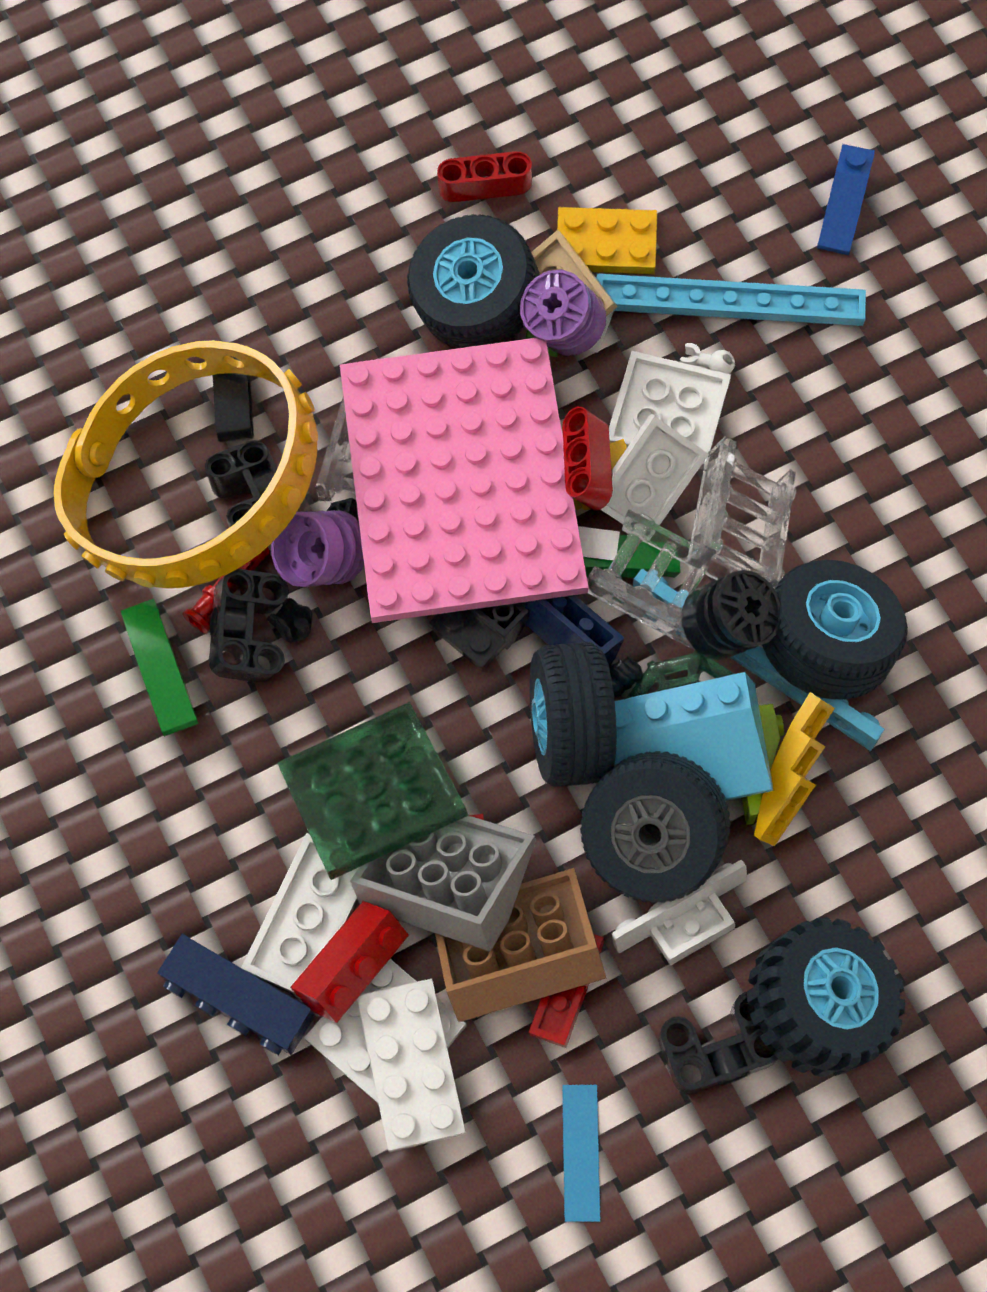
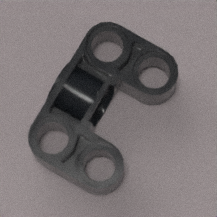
M261 441L245 442L215 453L206 460V474L212 492L216 496L229 498L247 491L253 496L251 499L235 504L228 510L226 518L229 528L241 519L259 500L277 471L268 447Z
M236 569L225 575L216 584L213 611L210 619L209 667L217 676L243 681L265 682L277 674L284 666V654L277 645L252 640L254 613L269 614L288 598L289 587L281 576ZM227 583L237 585L241 595L232 594L228 589ZM262 588L271 590L275 600L267 599L263 594ZM223 651L230 652L235 657V665L225 662L222 655ZM258 656H263L269 661L270 670L263 669L259 665Z
M747 992L739 995L731 1008V1021L737 1034L735 1036L702 1047L694 1026L686 1018L672 1017L662 1026L659 1035V1045L672 1081L682 1093L695 1094L715 1086L738 1081L754 1072L769 1068L778 1060L774 1055L776 1051L774 1047L773 1056L769 1058L760 1057L754 1051V1042L761 1039L760 1035L763 1032L759 1024L754 1026L753 1021L746 1020L740 1014V1005L748 1003ZM672 1028L682 1029L687 1035V1043L683 1046H674L668 1041L666 1033ZM685 1065L696 1066L701 1072V1080L695 1084L685 1082L680 1074L681 1068Z

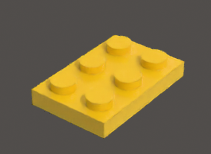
M558 207L557 230L564 235L591 272L655 274L657 210Z

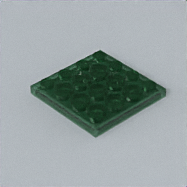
M410 702L277 763L330 880L468 816L463 801Z

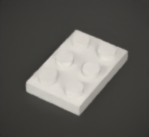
M650 414L611 470L612 497L609 503L601 510L638 535L652 537L709 453Z

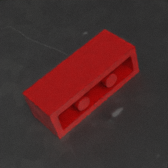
M362 901L290 988L314 1013L337 1023L408 938L409 934L389 910Z

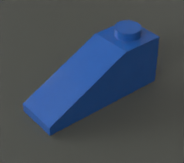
M842 144L817 249L845 255L850 254L874 158V150Z

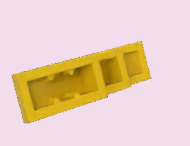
M809 692L790 724L773 761L770 773L774 791L763 793L754 836L773 846L776 845L816 786L805 776L826 747L815 740V737L835 708Z

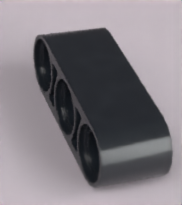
M236 373L213 375L215 426L218 441L228 442L254 439L250 375Z

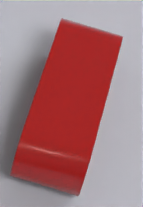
M517 151L444 160L437 169L440 196L448 202H460L525 194L532 186V161L527 154Z
M575 407L567 413L562 426L565 488L569 496L592 510H600L609 503L613 492L609 428L603 420L584 407Z

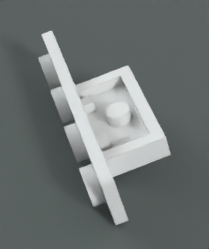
M742 860L734 864H724L714 872L713 876L707 879L703 886L700 885L699 889L692 891L688 896L685 895L680 899L676 898L671 902L660 903L659 901L649 909L648 913L641 917L625 920L612 933L615 949L618 953H621L647 937L652 936L671 966L734 930L735 922L718 897L747 880L746 865Z

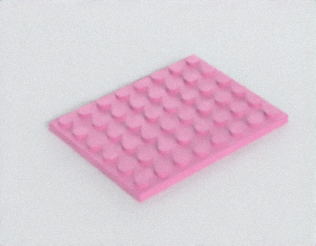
M531 338L340 364L372 623L588 593V582L573 497L569 496L565 488L563 436L546 341Z

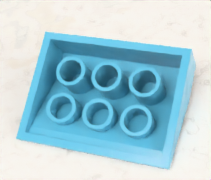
M746 672L615 701L617 730L615 765L639 753L669 752L670 754H678L679 757L684 756L687 760L694 761L697 766L703 767V770L707 771L710 774L709 776L714 778L716 784L720 786L721 793H724L725 801L774 791L756 688Z

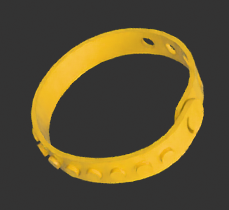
M196 341L173 346L157 352L134 365L121 375L100 397L90 412L84 427L77 429L71 435L59 464L54 484V502L58 519L66 530L64 533L65 538L76 550L80 547L84 548L85 551L81 556L97 569L104 565L106 567L105 572L120 581L127 579L148 588H184L200 585L242 567L264 551L288 526L302 504L311 483L317 458L318 432L312 414L315 411L314 405L306 392L301 394L297 390L302 386V383L290 369L283 373L274 361L259 351L237 343L222 341ZM199 357L204 359L205 362L193 363L188 361L187 358ZM156 370L167 371V374L159 380L148 379V376ZM236 373L256 376L271 381L284 389L289 409V425L286 445L280 464L259 500L234 525L203 545L177 555L161 558L142 559L126 557L101 549L95 545L88 531L86 517L87 501L95 478L102 476L106 472L121 437L129 425L149 404L180 384L215 374ZM130 394L131 398L128 406L123 410L117 411L116 405L118 400L122 396Z

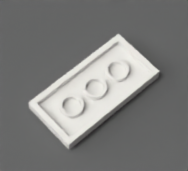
M306 833L241 968L261 980L295 994L290 988L353 913L358 899L350 880L365 857Z
M432 978L360 995L357 1001L388 1151L393 1152L466 1134Z

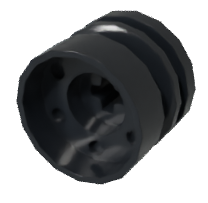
M740 570L695 589L686 598L683 605L682 626L687 640L697 652L709 659L723 660L769 643L779 630L781 604L776 591L768 580L756 572Z

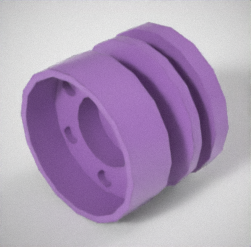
M562 269L549 270L536 276L525 288L520 301V315L524 326L536 338L546 341L547 347L553 352L565 356L579 355L591 349L601 338L606 326V310L602 300L574 273Z
M345 511L296 512L288 526L271 543V556L275 569L283 580L293 586L300 587L344 584L353 580L364 566L359 522L354 516Z

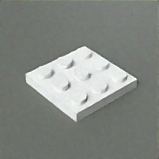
M631 351L609 425L610 443L624 439L628 447L646 419L652 414L710 455L731 374ZM709 455L699 469H706Z
M389 959L361 995L417 981L394 961ZM356 999L337 1023L321 1017L304 1038L378 1103L360 1010ZM437 999L448 1049L467 1025L464 1021L458 1023L456 1015Z

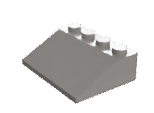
M406 797L350 882L359 904L362 901L389 910L398 921L491 951L509 921L536 838L528 833Z

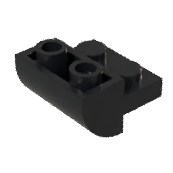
M520 603L436 614L428 624L434 632L483 672L504 648L508 650L518 638L528 621L529 610Z

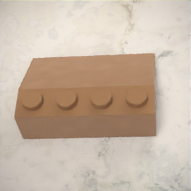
M574 868L522 883L509 921L491 951L435 933L446 992L458 1023L606 979Z

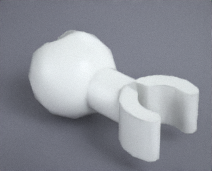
M693 343L685 344L686 355H692L693 357L680 358L681 363L709 367L710 370L730 374L735 366L734 357L730 352L717 350L712 354L703 353Z

